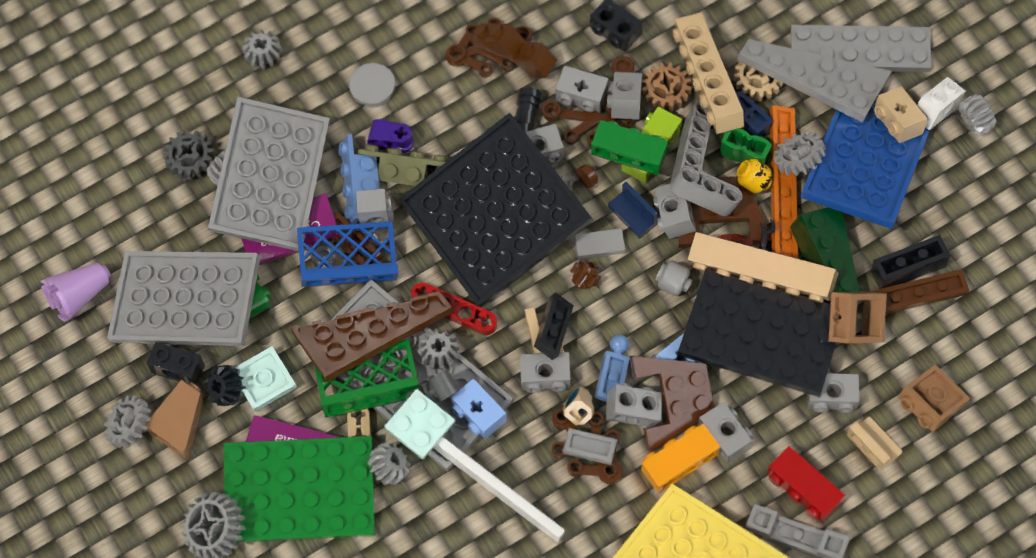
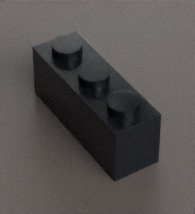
M938 235L873 260L871 273L879 289L902 284L946 267L950 253L941 236Z

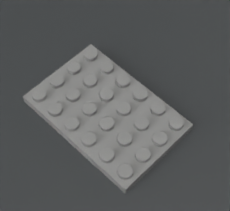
M237 97L207 231L299 251L297 228L307 227L330 118Z
M125 251L107 340L111 343L155 344L156 341L162 344L244 346L261 258L258 253Z

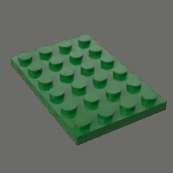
M372 436L224 443V494L229 495L231 499L238 502L237 506L243 509L240 515L246 518L241 522V525L246 528L240 532L243 539L237 540V543L375 536L374 475L370 472L372 466L367 463L371 458L369 454L373 450Z

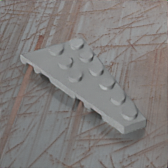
M748 39L737 59L862 123L892 72Z

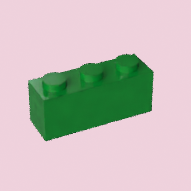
M600 120L591 143V155L654 175H659L668 152V141L658 135L650 136L635 128L621 127L613 121L605 122Z

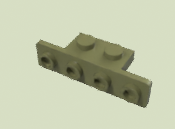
M365 144V148L358 149V154L380 157L379 181L411 186L418 185L426 178L428 164L442 166L448 161V156L434 154V157L430 158L424 157L425 153L411 151V154H403L402 149L388 148V151L379 150V146Z

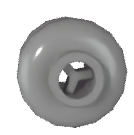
M669 261L667 264L663 263L655 279L658 281L659 289L673 296H679L682 291L687 293L692 279L689 278L690 270L674 261Z

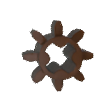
M587 259L583 262H575L570 270L573 273L572 282L581 289L595 287L601 279L597 275L599 267Z

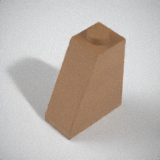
M181 380L151 416V420L145 425L148 427L147 431L150 435L187 460L191 453L204 400L200 394L201 390L199 387L191 382L186 384Z

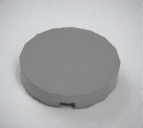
M377 63L364 64L351 75L349 81L350 93L356 102H360L366 107H379L387 103L395 91L394 76L384 65Z

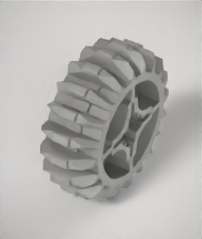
M211 492V494H203L202 498H195V504L188 505L190 512L184 513L186 522L181 523V525L185 527V531L181 534L187 537L184 544L190 546L189 551L196 554L199 558H224V555H232L231 548H239L237 540L243 539L240 532L246 529L241 525V522L246 518L240 515L243 509L237 506V501L231 499L229 495ZM218 508L221 510L224 518H222L221 513L218 511Z

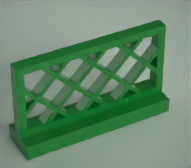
M409 340L401 341L377 354L383 357L378 366L368 362V359L359 364L354 371L348 370L344 372L350 375L344 384L334 379L328 382L325 381L323 384L325 379L315 366L325 418L407 399V393L419 387ZM406 349L407 351L402 361L392 356L397 350ZM388 360L398 365L392 374L382 369ZM364 366L374 370L368 379L358 374ZM402 368L412 374L411 378L400 379L396 376ZM378 373L388 378L385 383L379 385L372 381ZM354 379L364 383L360 389L352 390L348 386ZM330 384L340 388L336 394L325 395V390Z

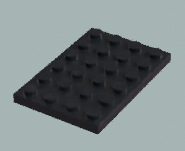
M706 268L678 349V356L820 397L837 343L829 341L831 304L810 300L809 297L802 295L799 297L785 293V290L778 288L776 290L768 289L757 282H753V284L747 283L733 275H730V277L719 275L715 270Z

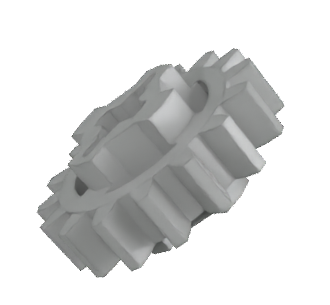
M805 132L798 136L793 134L792 139L785 138V143L778 144L779 150L774 151V161L780 172L785 171L786 175H790L793 172L795 176L799 172L806 174L809 168L815 169V164L822 163L821 157L826 156L824 151L826 148L819 135L814 136L813 132H810L808 135Z
M127 395L125 401L119 399V405L112 406L113 412L112 414H107L109 420L104 423V426L107 427L104 431V435L107 436L106 440L118 448L122 446L128 448L130 443L135 445L136 438H142L141 432L148 429L145 425L146 422L151 420L147 416L151 411L147 407L148 403L135 395L133 397Z

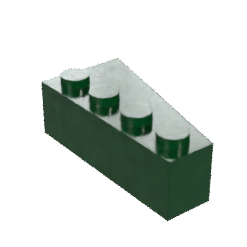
M827 207L801 214L792 223L790 229L805 261L837 270L838 277L833 292H860L843 212ZM823 300L824 302L831 304V301Z

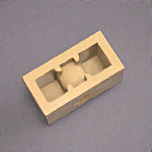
M902 86L878 95L874 112L877 118L881 119L888 128L889 133L899 143L923 134L928 119Z

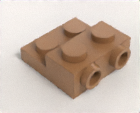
M936 364L905 386L898 396L902 408L906 411L911 410L918 417L919 424L923 428H929L932 432L946 423L954 413L964 407L970 400Z

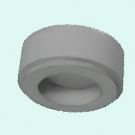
M320 246L314 251L322 258H325L332 249L328 246ZM335 254L327 260L332 266L336 262ZM311 255L313 266L316 268L321 261Z

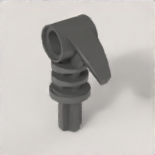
M448 369L428 380L429 382L417 388L434 403H437L439 400L443 401L460 391ZM411 390L407 393V399L413 394L415 390ZM407 399L393 407L394 415Z

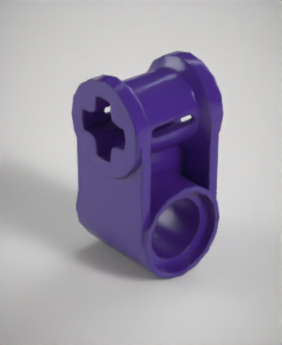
M375 119L372 122L367 144L377 145L381 150L398 148L402 149V153H406L413 148L414 140L408 125Z

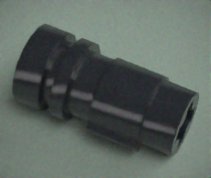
M531 87L520 88L516 102L518 108L515 120L525 132L531 131L534 128L536 110L539 109V102L542 96L539 90Z

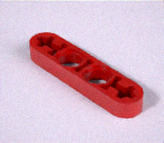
M418 283L411 290L412 297L418 296L417 293H422L423 291H426V294L440 291L444 298L450 301L453 313L444 317L482 335H491L497 330L498 325L495 314L427 283ZM467 308L471 310V316L467 319L460 318L458 313L461 309ZM487 319H490L491 325L483 327L481 321L486 322Z

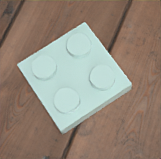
M272 346L235 367V369H240L239 376L244 377L242 384L246 388L242 389V392L254 412L297 388L294 380Z
M416 389L384 428L421 459H424L455 423V419Z

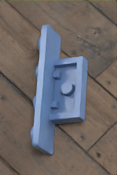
M347 134L339 144V155L342 156L343 160L341 176L344 177L345 182L343 185V197L346 198L347 204L344 215L350 224H356L359 220L356 191L380 189L376 156L354 154L352 134Z

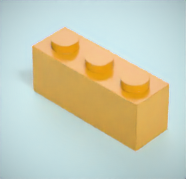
M704 423L698 427L694 425L686 430L684 436L676 440L674 438L664 445V449L658 453L654 451L645 456L641 471L659 494L670 487L671 484H675L720 454L721 447Z

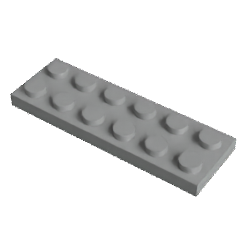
M791 25V49L890 70L892 72L931 71L930 27Z

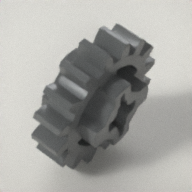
M186 130L185 135L177 132L178 138L170 137L171 145L164 146L166 152L163 153V157L166 160L165 165L167 169L170 168L172 175L178 173L180 179L188 175L189 180H192L193 174L201 177L200 171L207 172V164L210 165V162L213 161L211 157L215 156L211 141H208L205 134L200 137L197 130L193 135L190 134L189 130ZM204 149V154L201 158L200 155L203 153L202 150Z

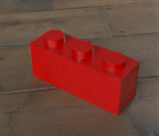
M790 446L768 467L767 474L769 475V480L775 486H781L788 492V497L794 503L802 504L806 508L807 514L816 521L819 519L824 523L844 502L845 494Z

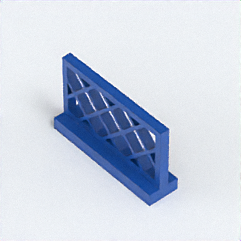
M392 221L297 228L301 287L368 283L370 280L374 282L397 280L398 266L396 263ZM388 228V238L383 243L373 236L377 229ZM360 230L366 235L359 245L349 237L353 231ZM330 232H337L343 237L336 246L325 239ZM302 234H313L319 240L310 248L303 242ZM369 238L380 246L373 255L362 248ZM345 240L355 247V250L348 257L338 249ZM321 242L332 249L325 258H322L314 251ZM383 249L390 254L391 263H380L375 257ZM358 251L369 258L364 265H357L351 260ZM334 252L345 260L337 267H333L327 262ZM310 254L321 261L316 268L305 269V260Z

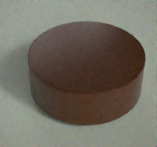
M619 56L613 60V76L614 72L634 73L635 65L631 58Z
M583 164L576 170L579 180L587 188H592L598 183L597 174L589 165Z

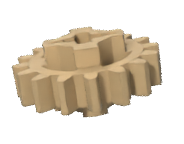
M739 61L738 65H735L733 81H738L735 88L736 90L742 88V92L745 95L748 93L751 100H753L754 96H757L759 101H762L763 96L771 99L772 93L777 95L779 87L783 85L782 82L776 79L769 84L770 76ZM746 69H748V72L746 73V76H744V75H743L744 71H745Z

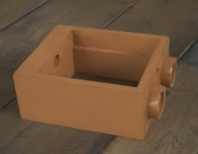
M832 292L829 341L848 344L884 342L887 294L875 292ZM857 300H864L862 335H855Z

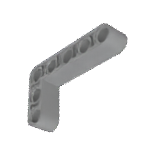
M698 100L685 117L670 188L675 195L722 216H729L742 200V193L734 185L701 171L711 126H709L706 117L707 109H703L700 100Z

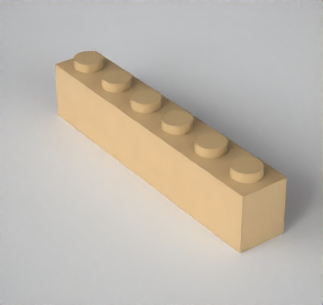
M698 232L695 233L688 256V261L694 264L693 268L705 271L706 268L717 270L716 273L726 277H730L731 274L739 276V280L753 284V281L763 283L762 286L768 289L784 288L787 294L798 297L800 293L809 295L810 300L823 303V300L831 301V294L838 277L837 270Z

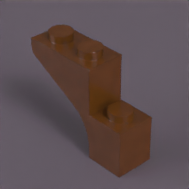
M481 23L469 40L480 49L514 62L530 77L546 78L557 62V59L542 42H526L511 24Z

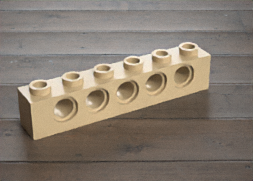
M702 12L675 19L676 29L672 30L673 37L676 43H680L679 50L682 59L686 58L687 60L686 68L688 74L694 77L692 79L694 89L701 94L699 99L702 108L707 109L706 117L709 126H714L716 134L744 127L742 107Z

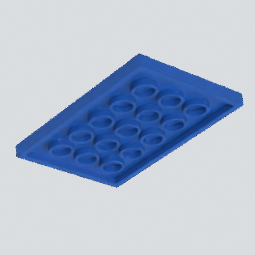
M874 102L863 123L836 110L823 140L826 156L821 157L822 163H816V168L811 169L800 198L892 229L930 130L925 127L922 135L899 143L889 133L882 120L877 118L874 112L876 102Z

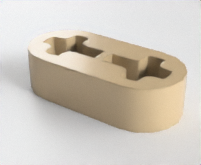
M368 409L347 414L348 437H358L357 431H361L362 437L371 436V421ZM357 412H361L363 416L361 417V425H357L355 418Z

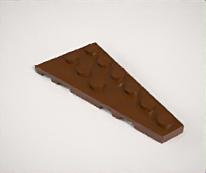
M437 291L412 297L408 302L400 304L392 302L386 304L387 307L375 310L374 307L338 315L334 320L322 323L321 320L312 322V325L299 328V325L290 328L296 340L325 381L328 382L453 313L451 305L441 292Z

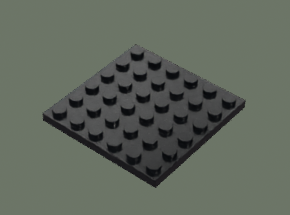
M510 112L398 199L475 304L481 308L593 221L589 213Z

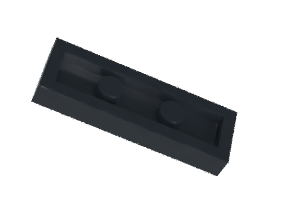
M556 292L549 297L534 344L536 349L551 360L559 356L574 305Z

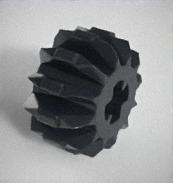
M222 365L212 368L211 372L207 374L208 382L205 383L208 387L206 394L211 395V402H215L217 406L223 407L234 405L239 402L240 398L244 397L242 389L246 387L242 384L244 377L239 376L240 369H235L233 365Z

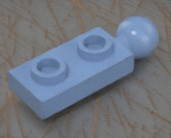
M624 335L612 337L610 348L613 352L607 350L604 353L594 396L596 399L607 402V392L616 384L625 382L630 358L622 355L629 348V341Z

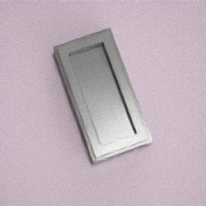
M622 228L575 234L578 259L625 253Z
M569 428L563 454L611 465L617 439Z

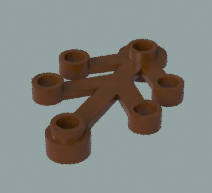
M491 18L488 20V23L501 24V21L498 18ZM476 24L467 25L466 32L459 44L451 45L445 53L446 61L451 66L458 67L464 64L477 70L483 78H488L492 75V66L488 62L481 63L472 58V56L480 55L499 64L505 72H510L514 68V62L476 46L468 47L470 44L469 40L473 36L469 31L475 30L478 27ZM526 26L517 27L516 31L521 36L527 38L525 41L531 42V30ZM454 55L461 56L459 58H453ZM505 62H510V63H511V65H509V66H505V65H503V64H504ZM483 68L489 69L487 72H482L481 70Z
M607 95L603 108L608 114H601L595 111L561 109L560 105L555 101H547L542 106V115L547 121H556L558 118L583 121L575 128L565 131L564 141L568 145L576 144L578 137L600 123V120L616 123L618 120H623L624 123L619 125L628 129L632 125V119L611 118V109L607 108ZM553 111L556 114L548 115L547 113ZM591 132L587 136V143L590 147L592 143L590 139L595 136L596 132ZM568 135H574L575 138H574V139H568L567 136H568Z
M563 408L554 411L552 423L556 429L566 430L567 432L569 428L579 430L567 417L563 421L557 418L560 414H564ZM594 412L589 420L592 434L600 435L604 416L600 412ZM594 417H599L601 421L599 423H594L592 419ZM611 429L606 432L605 437L615 435L617 437V444L620 442V434L617 430ZM556 442L552 445V455L557 459L563 457L579 458L563 454V452L560 454L554 451L555 448H564L565 444L562 442ZM617 445L611 465L596 461L594 462L597 466L582 465L580 461L572 460L567 465L569 475L573 477L579 475L598 476L606 484L618 482L622 477V467L616 461ZM573 465L579 466V470L573 472L571 471L570 467ZM607 468H613L614 473L607 474L605 470Z

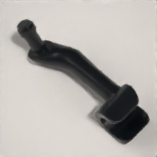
M771 219V227L769 229H764L762 222H760L762 234L759 249L765 251L767 249L769 233L775 229V224Z

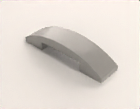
M754 504L746 524L747 529L771 541L821 558H843L850 537L828 529L822 531L779 516L777 511Z

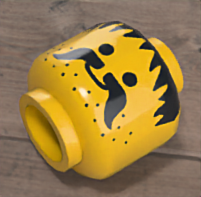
M758 159L745 160L737 169L738 183L752 193L757 194L763 190L765 191L772 184L771 168Z

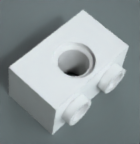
M948 77L922 96L917 105L928 119L925 126L928 130H931L957 108L965 93L963 88Z

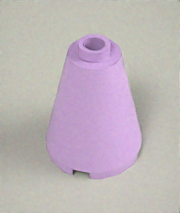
M94 263L46 277L41 280V283L45 284L41 288L51 309L57 308L60 312L57 316L65 322L70 320L109 284L111 275L105 265L101 266L99 263Z

